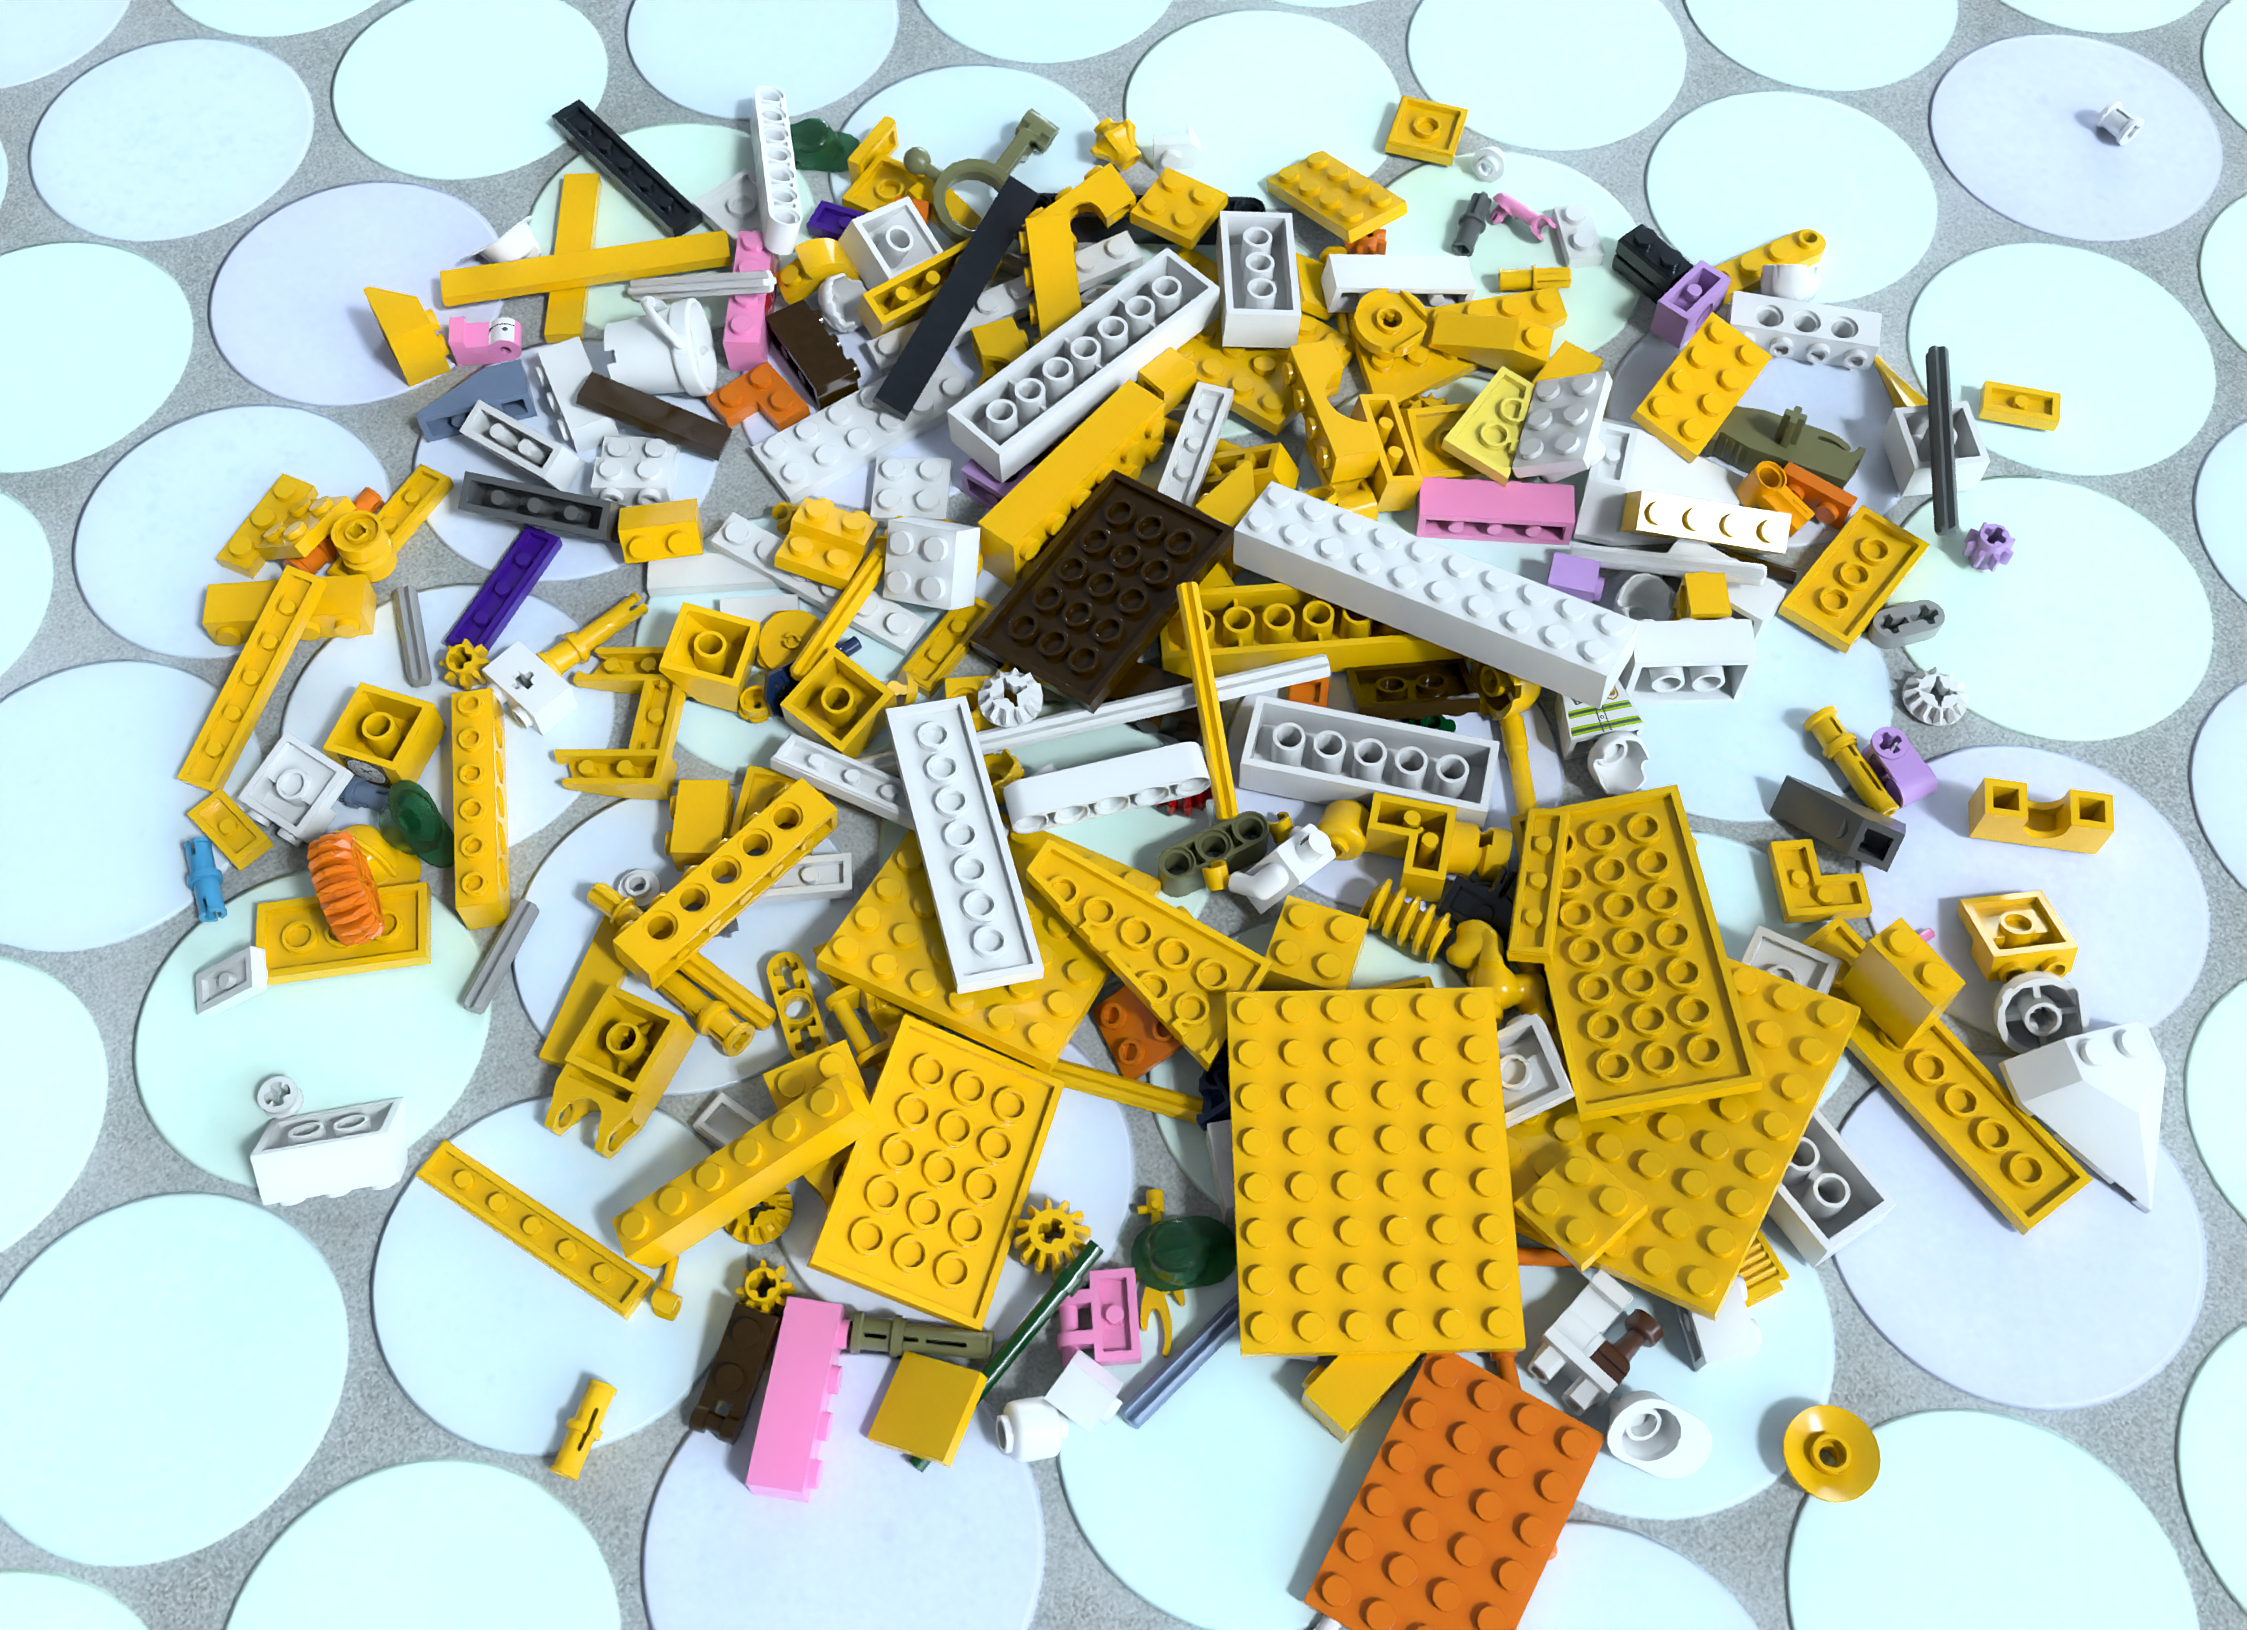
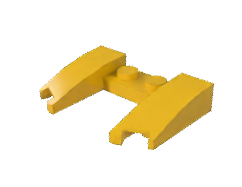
M597 647L594 652L603 662L593 674H585L578 670L574 675L573 682L577 687L641 695L628 749H555V760L559 765L568 764L572 778L562 780V784L566 789L610 797L670 801L678 766L672 755L685 697L691 696L659 671V665L666 647Z

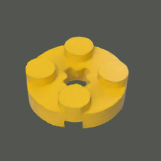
M1388 288L1375 289L1364 295L1358 302L1352 322V331L1358 342L1365 349L1374 353L1379 360L1391 361L1395 357H1402L1412 353L1420 346L1427 328V312L1420 300L1409 292L1400 290V294L1388 292ZM1386 318L1388 321L1395 319L1397 321L1396 327L1384 325L1383 319Z

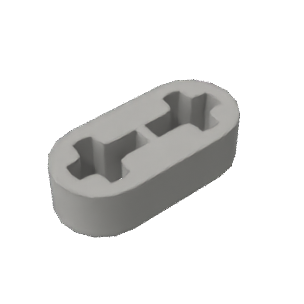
M1918 600L1879 611L1874 616L1868 628V636L1874 645L1883 649H1894L1929 640L1939 632L1945 620V613L1940 605L1930 600ZM1921 616L1922 619L1916 621L1917 617ZM1897 628L1895 633L1892 634L1891 629Z

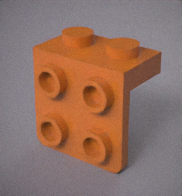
M1127 985L1097 1005L1093 1011L1094 1018L1124 1077L1137 1080L1184 1047Z

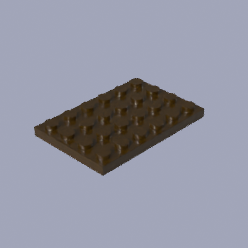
M1113 469L972 634L969 640L975 649L1011 669L1015 667L1019 673H1031L1037 683L1094 714L1180 609L1176 591L1177 585L1186 582H1196L1199 586L1234 543L1235 528Z

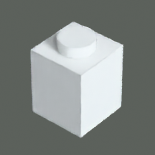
M1078 1349L1044 1399L1090 1433L1098 1421L1107 1425L1123 1403L1117 1398V1395L1124 1383Z

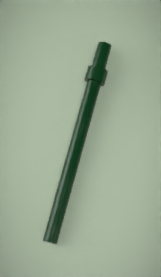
M1090 1239L1068 1267L1063 1265L1051 1279L1054 1282L1051 1288L981 1371L988 1380L977 1406L1069 1295L1073 1298L1082 1287L1084 1282L1081 1279L1104 1252L1094 1241ZM911 1456L908 1460L922 1473L931 1463V1461Z

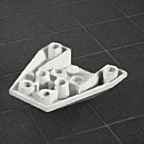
M1602 418L1598 436L1604 443L1606 451L1603 458L1589 469L1573 538L1608 546L1675 543L1678 539L1620 532L1626 493L1644 490L1739 506L1736 491L1744 477L1700 455L1690 463L1637 424Z

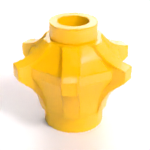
M1110 117L1104 119L1094 128L1096 142L1090 149L1091 154L1097 159L1111 162L1120 172L1128 170L1142 156L1135 141L1136 126L1130 119H1125L1123 122L1112 121Z

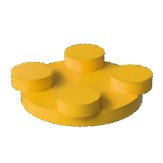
M779 610L775 612L760 632L757 660L761 668L772 671L797 659L822 622L814 615L802 610Z

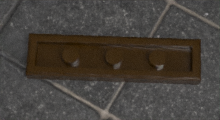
M593 371L577 396L576 404L716 461H719L733 431L732 428Z

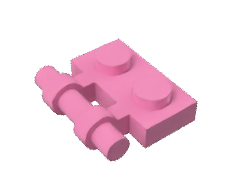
M1135 1268L1089 1271L1090 1289H1079L1073 1298L1068 1295L1056 1310L1060 1314L1061 1333L1056 1335L1057 1350L1062 1352L1063 1369H1065L1078 1349L1094 1348L1095 1362L1101 1366L1142 1363ZM1091 1308L1093 1330H1079V1309Z

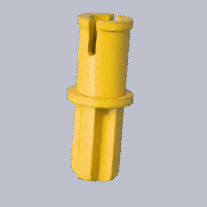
M1533 264L1531 268L1499 269L1498 273L1499 292L1533 291L1552 287L1568 289L1572 280L1569 267L1536 268V264Z

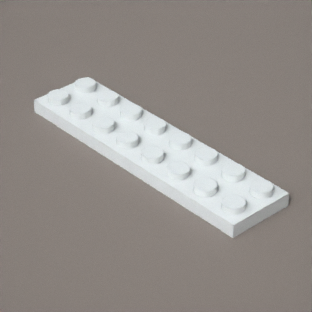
M966 696L885 709L887 727L957 994L1042 979L1044 975L1043 963Z

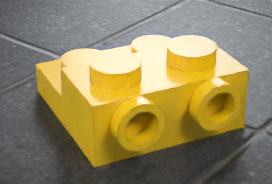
M805 497L791 519L790 532L775 555L774 567L844 591L874 546L878 522L872 520L864 511L856 510L851 513L836 508L829 499L818 498L814 500Z
M2042 890L1959 900L1957 914L1973 939L1970 953L1987 982L2001 980L2006 984L2013 977L2029 971H2049L2061 977L2071 972L2078 945Z

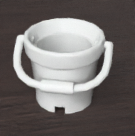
M645 296L641 300V306L646 315L606 324L604 330V350H611L613 363L607 364L612 380L646 394L687 392L691 396H709L715 391L717 362L714 342L706 314L701 304L695 298L675 302L669 308L661 299Z

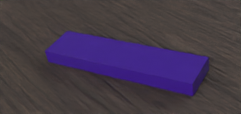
M527 525L444 641L446 646L462 644L464 639H468L474 648L482 644L489 652L563 546L560 537Z

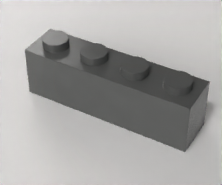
M465 471L458 509L620 544L618 534L620 508L627 506L599 498Z

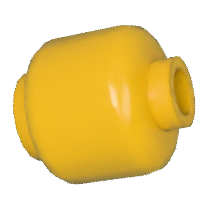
M1336 800L1327 806L1316 826L1319 831L1324 832L1329 837L1331 847L1336 854L1334 859L1342 861L1354 860L1362 855L1367 846L1366 834L1370 812L1362 803L1356 800Z

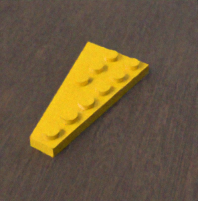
M1558 287L1425 308L1427 312V328L1422 343L1412 353L1402 357H1395L1391 361L1379 360L1374 353L1365 349L1358 342L1352 331L1353 320L1349 323L1351 339L1356 347L1355 353L1368 394H1395L1398 406H1400L1404 400H1412L1416 393L1421 395L1431 389L1438 390L1482 367L1480 364L1428 347L1435 315L1438 312L1521 318L1552 330L1565 325L1568 315ZM1386 318L1383 319L1384 325L1396 327L1397 321L1395 319L1393 321H1388Z
M1048 838L1026 869L1025 878L1208 1072L1227 1041L1226 992L1258 991L1271 970L1273 962Z

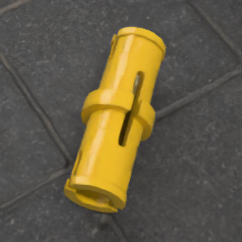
M589 1379L588 1387L574 1418H568L564 1426L568 1431L553 1464L549 1468L551 1472L566 1479L578 1481L579 1474L593 1442H598L603 1434L600 1426L614 1395L618 1391L616 1388L599 1380Z

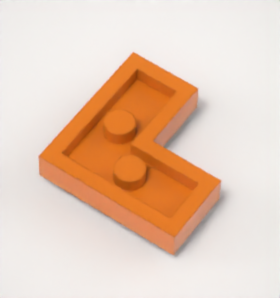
M768 361L706 396L708 407L729 428L758 411L766 417L778 432L810 415L809 406Z

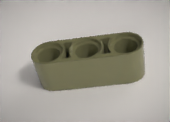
M1256 811L1242 812L1234 819L1225 820L1166 848L1159 856L1158 879H1160L1163 893L1170 897L1179 898L1205 887L1202 868H1211L1210 863L1214 860H1225L1229 875L1261 860L1267 852L1268 820ZM1246 834H1253L1258 838L1255 840H1246L1242 836ZM1217 851L1222 855L1214 858L1207 856L1205 853ZM1174 868H1179L1184 870L1185 873L1181 875H1173L1168 871Z

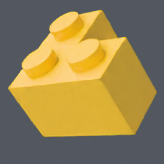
M1374 792L1366 834L1367 846L1364 852L1404 859L1399 890L1402 887L1407 888L1406 897L1415 898L1419 895L1422 897L1421 900L1435 903L1440 902L1446 878L1457 807Z

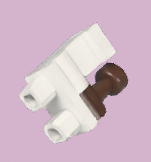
M1602 1270L1596 1273L1578 1297L1543 1334L1536 1346L1537 1352L1528 1366V1370L1545 1384L1559 1370L1568 1377L1573 1384L1561 1398L1564 1404L1578 1416L1592 1408L1595 1404L1601 1407L1627 1376L1630 1370V1361L1641 1346L1651 1348L1664 1336V1331L1660 1324L1650 1314L1641 1309H1635L1628 1316L1624 1324L1627 1332L1613 1345L1603 1336L1605 1331L1625 1311L1634 1296L1613 1277Z

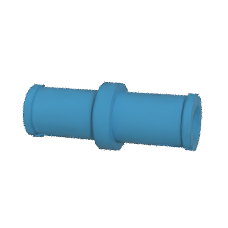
M197 837L192 839L195 848H192L189 840L183 844L190 874L187 876L188 887L195 894L199 920L215 922L218 921L216 912L219 913L221 919L227 916V909L225 908L220 887L223 883V875L220 869L216 868L212 841L206 837Z

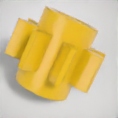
M464 639L462 644L447 646L446 658L440 661L439 664L446 671H449L445 679L452 686L460 682V685L466 691H470L472 686L487 684L482 669L490 663L488 659H485L489 652L482 644L474 648L468 639Z
M761 1260L760 1268L752 1272L743 1270L742 1273L746 1279L745 1287L735 1290L738 1299L749 1300L746 1304L772 1314L779 1310L784 1312L786 1295H792L796 1292L793 1283L783 1282L787 1276L785 1267L781 1265L773 1271L768 1268L765 1260ZM771 1285L772 1288L768 1289L767 1297L760 1298L759 1294L763 1293L764 1286Z

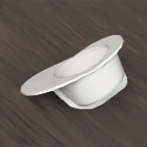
M530 215L520 221L497 241L460 260H465L477 253L491 264L540 257L542 253L541 248L527 223L533 216Z
M1638 1390L1630 1392L1621 1399L1616 1397L1610 1399L1611 1413L1610 1426L1607 1431V1445L1611 1453L1621 1461L1664 1479L1684 1478L1697 1472L1707 1462L1712 1451V1435L1706 1423L1696 1415L1667 1402L1652 1391Z

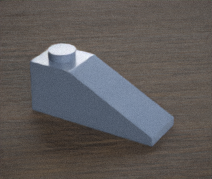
M521 359L481 369L416 413L418 423L427 443L461 435L462 433L459 430L478 399L517 421L537 416L530 383Z

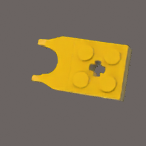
M609 984L564 1058L567 1064L555 1082L552 1101L544 1126L552 1133L561 1136L570 1127L577 1124L583 1116L590 1112L600 1111L601 1121L598 1126V1136L594 1150L600 1153L602 1157L610 1160L628 1141L643 1129L698 1035L682 1016ZM564 1111L563 1117L559 1120L561 1112Z
M846 1039L763 1073L777 1112L837 1073L860 1087L868 1103L870 1100V1095ZM853 1143L804 1174L806 1183L824 1200L827 1210L835 1192L836 1177L844 1169Z

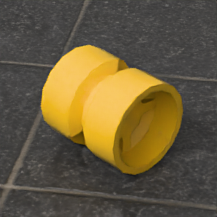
M363 510L352 511L341 516L333 524L331 540L351 575L366 574L369 582L373 583L383 580L395 570L398 562L397 553L377 515Z
M1455 820L1446 873L1452 875L1461 873L1468 877L1472 872H1475L1480 880L1493 882L1501 869V865L1508 866L1513 831L1489 827L1485 832H1482L1478 824Z

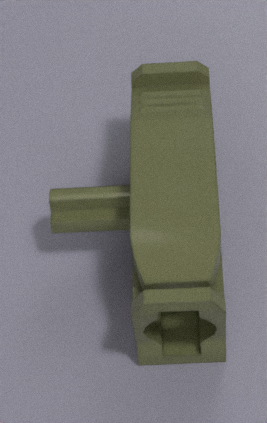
M1735 406L1709 440L1704 455L1710 457L1714 455L1748 474L1762 461L1775 462L1782 469L1790 461L1843 490L1845 485L1855 475L1866 449L1859 447L1856 451L1850 452L1851 447L1842 438L1828 431L1805 424L1807 415L1801 413L1803 408L1800 406H1795L1794 410L1786 408L1783 416L1766 410Z

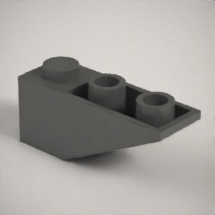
M1786 775L1770 810V813L1843 854L1885 872H1888L1906 834L1905 823L1790 775Z

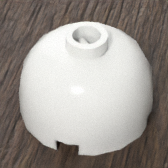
M2029 971L2013 977L2002 986L1994 1002L1993 1017L2002 1041L2013 1051L2021 1055L2058 1040L2087 1033L2089 1030L2090 1012L2085 998L2069 980L2049 971Z

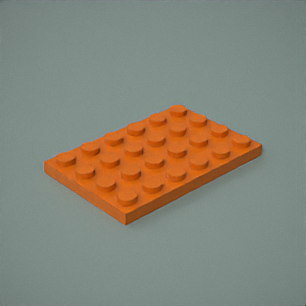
M1427 1353L1303 1604L1323 1616L1331 1618L1348 1630H1516L1606 1435L1455 1353Z

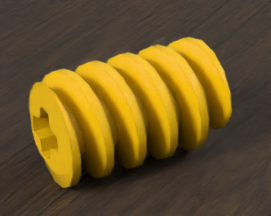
M1388 878L1373 890L1358 917L1366 919L1369 916L1368 927L1373 931L1383 925L1382 936L1387 939L1392 938L1398 933L1397 945L1402 948L1413 941L1412 953L1416 956L1421 955L1428 949L1426 962L1429 964L1434 963L1452 934L1453 929L1449 927L1451 914L1447 912L1440 919H1434L1436 905L1431 904L1422 912L1419 910L1422 897L1417 895L1409 903L1405 902L1407 888L1402 887L1393 895L1390 893L1392 880Z

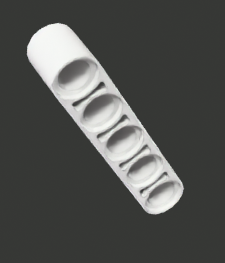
M1182 742L1020 779L1007 785L1003 790V795L1012 829L1018 834H1029L1194 796L1207 790L1211 785V779L1200 745L1196 742Z

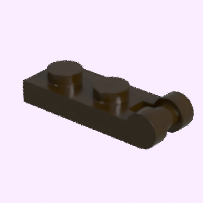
M743 1302L735 1303L699 1403L695 1406L690 1417L689 1429L702 1434L708 1430L718 1434V1438L722 1442L730 1445L736 1443L783 1319L782 1317ZM719 1399L732 1404L727 1416L715 1413Z

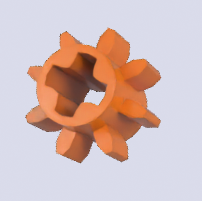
M1379 228L1351 244L1344 241V248L1347 250V254L1385 255L1387 230Z

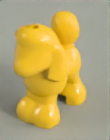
M1475 919L1460 923L1455 933L1456 942L1446 951L1448 962L1456 967L1468 970L1466 980L1469 987H1493L1496 1023L1502 1025L1503 1010L1514 1006L1522 1015L1529 1014L1531 1016L1536 1013L1546 1023L1549 1032H1553L1555 1020L1546 1006L1547 986L1544 977L1541 975L1544 970L1543 963L1515 961L1522 973L1514 974L1503 962V940L1493 927L1484 921Z

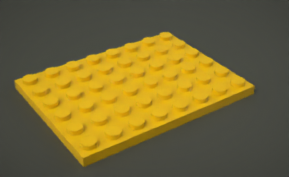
M1728 957L1727 959L1763 1080L1762 1090L1582 1122L1579 1121L1575 1100L1571 1098L1506 1129L1513 1204L1576 1145L1580 1144L1647 1203L1648 1211L1590 1266L1714 1322L1852 1034L1861 1011L1859 1006ZM1554 1018L1555 1026L1550 1035L1562 1059V1067L1570 1082L1556 1018ZM1514 1210L1515 1232L1555 1249Z
M1493 987L1226 992L1240 1357L1524 1351L1526 1349Z

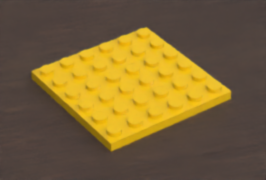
M999 811L1002 823L1009 825L1007 841L1043 963L1044 975L1042 979L957 994L914 830L910 829L816 958L817 970L1050 1074L1112 972V969L1025 878L1026 869L1047 839L1050 838L1155 897L1161 891L1160 879L1045 830L1029 834H1018L1012 829L1009 815Z

